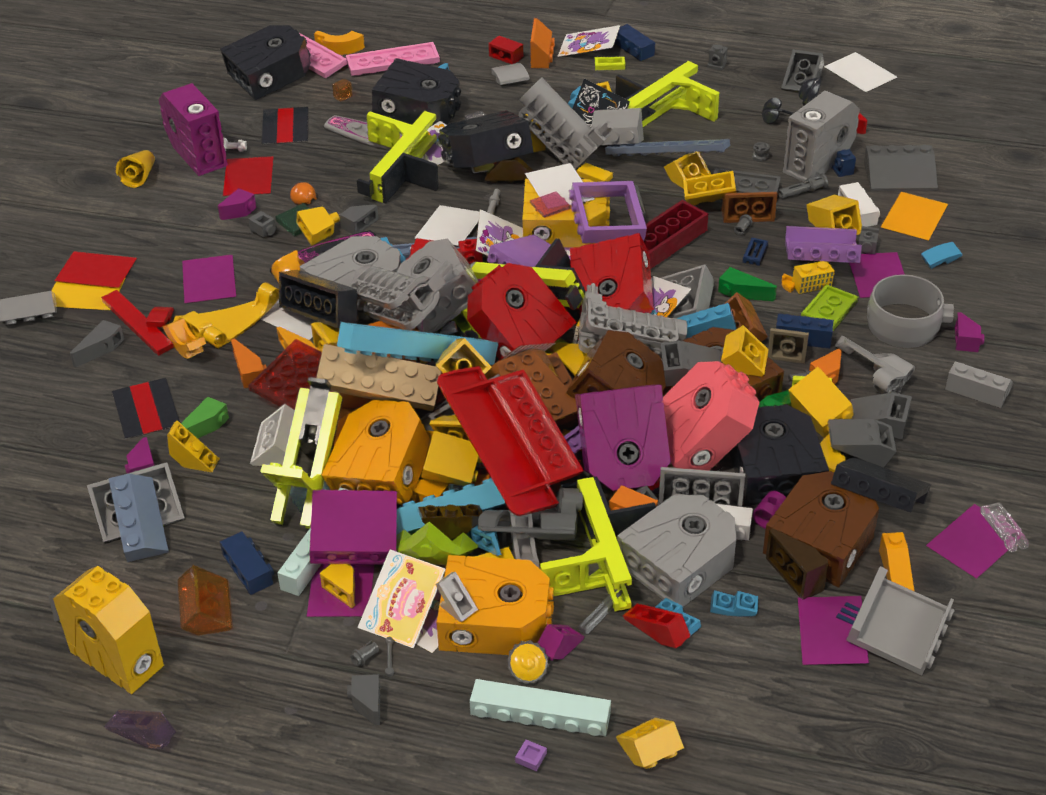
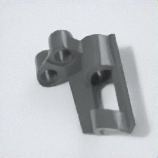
M559 488V491L556 492V498L559 501L557 510H542L532 513V522L538 523L541 528L497 526L498 521H510V513L512 512L510 510H485L479 516L478 529L481 531L523 532L537 539L575 541L578 511L582 510L583 504L582 492H579L578 488Z

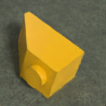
M330 564L320 572L322 588L353 608L355 606L353 567L350 564Z

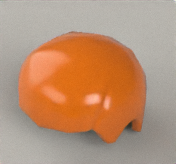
M300 182L290 192V198L295 204H310L312 199H317L316 192L309 183Z

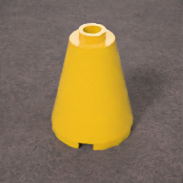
M148 150L125 156L117 162L116 174L121 178V182L128 187L136 188L141 186L147 180L155 162V157Z

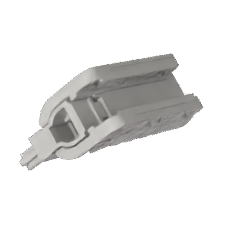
M543 77L519 99L524 105L519 112V117L528 120L530 130L563 164L571 163L574 169L588 158L611 135L609 132L614 129L612 126L613 122L609 123L608 121L603 125L600 124L597 128L594 126L590 128ZM536 123L541 126V129L536 126Z
M445 259L435 270L428 268L422 275L417 274L415 277L373 265H365L357 270L349 287L357 289L359 300L369 302L363 309L368 317L405 330H412L437 305L440 294L438 289L446 283L443 277L453 268V265Z
M592 283L587 285V291L582 301V312L579 322V349L588 354L608 330L622 331L632 334L634 338L640 340L653 352H656L662 360L661 343L684 340L687 335V321L608 306L606 302L602 301V294H598V287Z

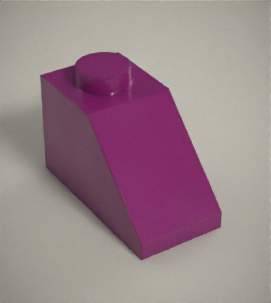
M239 188L218 205L221 220L246 217L257 208L255 195Z
M958 312L955 323L956 350L979 352L980 345L984 344V334H981V326L963 313Z
M144 437L126 456L128 464L124 466L127 474L154 466L147 437Z
M547 624L538 643L540 647L545 648V654L549 656L548 660L553 661V659H563L585 636L568 625Z

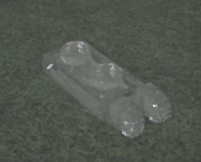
M1000 502L981 507L980 513L1001 540H1004V545L1008 551L1015 552L1018 548L1017 545L1022 550L1029 547V542L1022 533V529Z

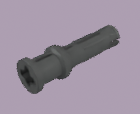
M820 174L815 178H807L802 183L778 189L779 198L784 199L803 192H814L819 188H827L828 179L825 174Z

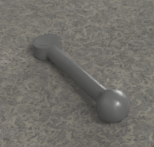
M389 636L385 640L387 644V668L385 669V674L388 677H392L394 675V669L392 668V644L394 639Z

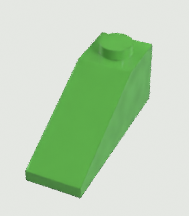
M207 397L181 424L198 439L218 430L226 423L229 418L227 405Z

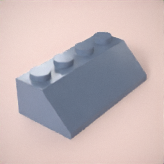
M125 474L109 478L127 562L168 553L152 477Z

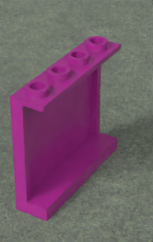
M313 490L310 564H384L389 550L396 551L397 491Z

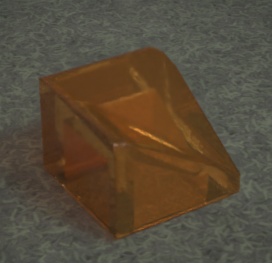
M342 79L332 84L333 96L340 102L352 96V86L348 80Z

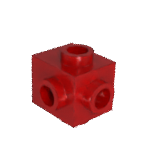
M477 239L458 241L459 248L457 250L467 260L469 265L473 262L483 263L482 253L476 251Z

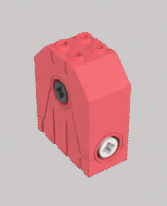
M719 361L698 362L663 397L662 402L664 403L670 460L673 467L710 471L753 429L759 401L755 396V389L748 383L749 378L743 372L739 373L729 364L724 365Z

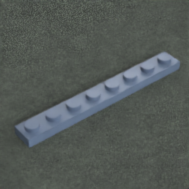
M730 139L614 144L606 147L605 151L606 154H612L613 156H620L622 154L632 156L636 153H641V155H649L651 153L662 155L665 152H670V154H678L680 152L691 154L695 151H700L701 154L710 151L722 153L730 146Z

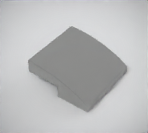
M521 63L491 68L492 74L496 76V81L500 85L530 79L528 72Z

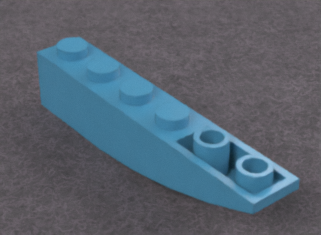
M729 303L677 318L687 321L686 338H691L712 327L736 330L735 319Z

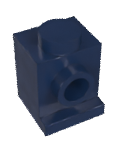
M850 149L837 151L834 161L835 165H832V169L838 177L854 174L856 157Z

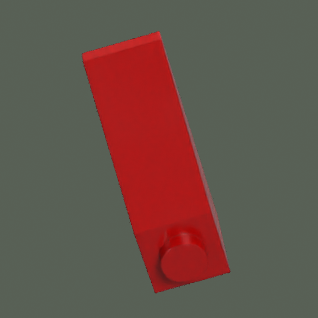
M637 603L623 615L626 621L661 645L677 648L691 636L683 615L680 613Z

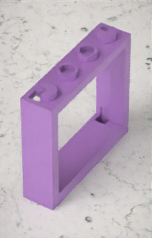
M633 181L572 182V188L569 190V200L572 201L571 210L575 213L574 221L575 224H578L577 233L581 236L582 243H598L640 233L644 241L647 227ZM581 197H625L632 225L589 227Z

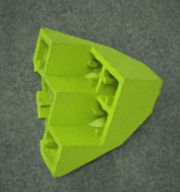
M430 522L413 535L409 534L405 529L396 535V550L399 553L433 565H447L448 555L467 556L478 548V544L465 533L460 534L452 541Z

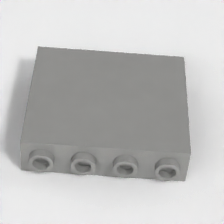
M880 566L846 641L922 675L925 668L930 669L935 657L932 656V652L937 653L942 641L938 638L939 636H944L948 627L945 621H950L954 613V609L951 608L954 599L951 598L947 606L886 579L885 576L888 570Z

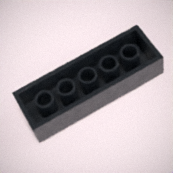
M300 270L279 272L280 308L335 328H340L341 322L357 324V289Z

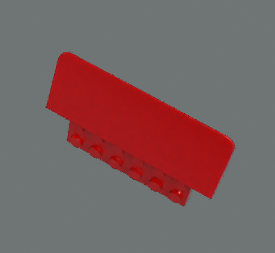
M480 366L457 369L440 374L437 378L439 388L509 510L516 516H523L556 507L559 501L549 485L580 475L584 470L524 369L489 380L485 377Z

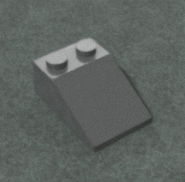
M793 49L781 90L799 92L801 85L805 81L820 78L824 66L823 53Z

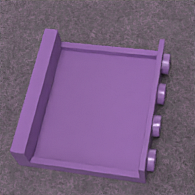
M786 226L785 246L789 260L860 263L862 245L856 244V229Z
M530 235L490 245L487 261L494 264L512 263L535 267L551 244L536 235Z

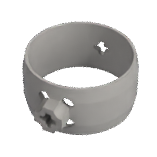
M893 275L882 279L873 288L867 307L868 326L875 337L889 345L903 348L919 347L931 342L936 337L941 323L953 322L954 305L944 304V297L940 289L924 278L913 275ZM890 304H907L924 310L929 316L903 318L888 313L881 307Z

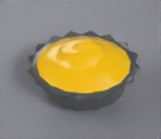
M531 640L527 642L521 641L519 644H515L513 649L509 651V657L507 658L508 669L511 672V676L517 682H523L525 685L528 683L535 684L536 681L542 680V677L547 674L549 666L547 660L549 656L545 654V648L540 647L539 643H533Z

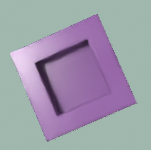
M525 740L515 757V763L537 771L547 754V748Z

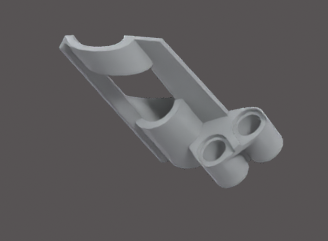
M841 336L835 344V347L847 354L857 351L874 362L873 368L876 372L873 375V387L881 394L891 392L900 394L901 386L910 379L915 370V366L895 354H872L844 336Z

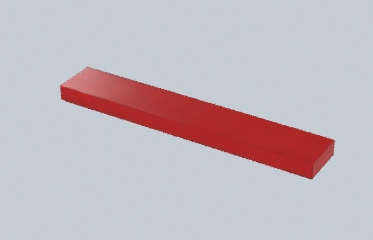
M118 290L101 297L102 302L158 356L174 348L173 342L157 327H147V318Z

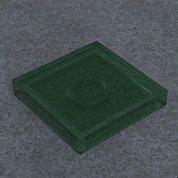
M302 203L275 216L276 222L292 235L297 236L303 233L296 223L297 212L310 208Z

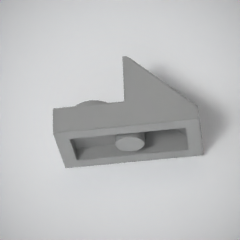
M451 572L435 584L444 599L439 605L459 622H462L478 610L456 572Z

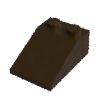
M773 528L770 529L766 552L768 562L802 600L823 592L828 568L826 557L821 555L816 548Z

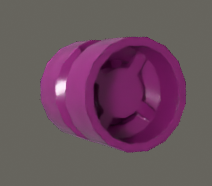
M770 491L752 513L754 521L760 527L766 529V524L786 497L780 492Z

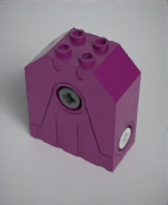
M193 83L162 93L159 98V105L161 106L163 125L173 148L198 176L226 167L228 163L223 134L221 132L219 111Z
M661 385L576 394L575 399L584 471L592 477L597 476L602 485L615 493L621 485L633 490L646 485H654L660 477L661 467H667L671 463ZM626 449H628V453H625V456H624V455H623V452H625Z

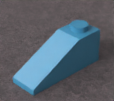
M477 525L466 534L478 544L479 548L496 556L501 555L496 531H481Z

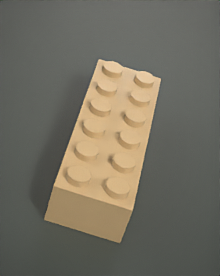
M324 344L317 378L327 379L332 385L330 391L380 401L409 402L413 408L433 412L438 391L437 378L441 374L437 367L391 357L376 356L375 354H372V356L360 354V351H357L356 354L344 352L345 348Z

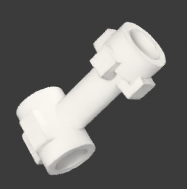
M223 138L225 151L226 149H238L239 152L247 150L246 141L228 142L226 138Z

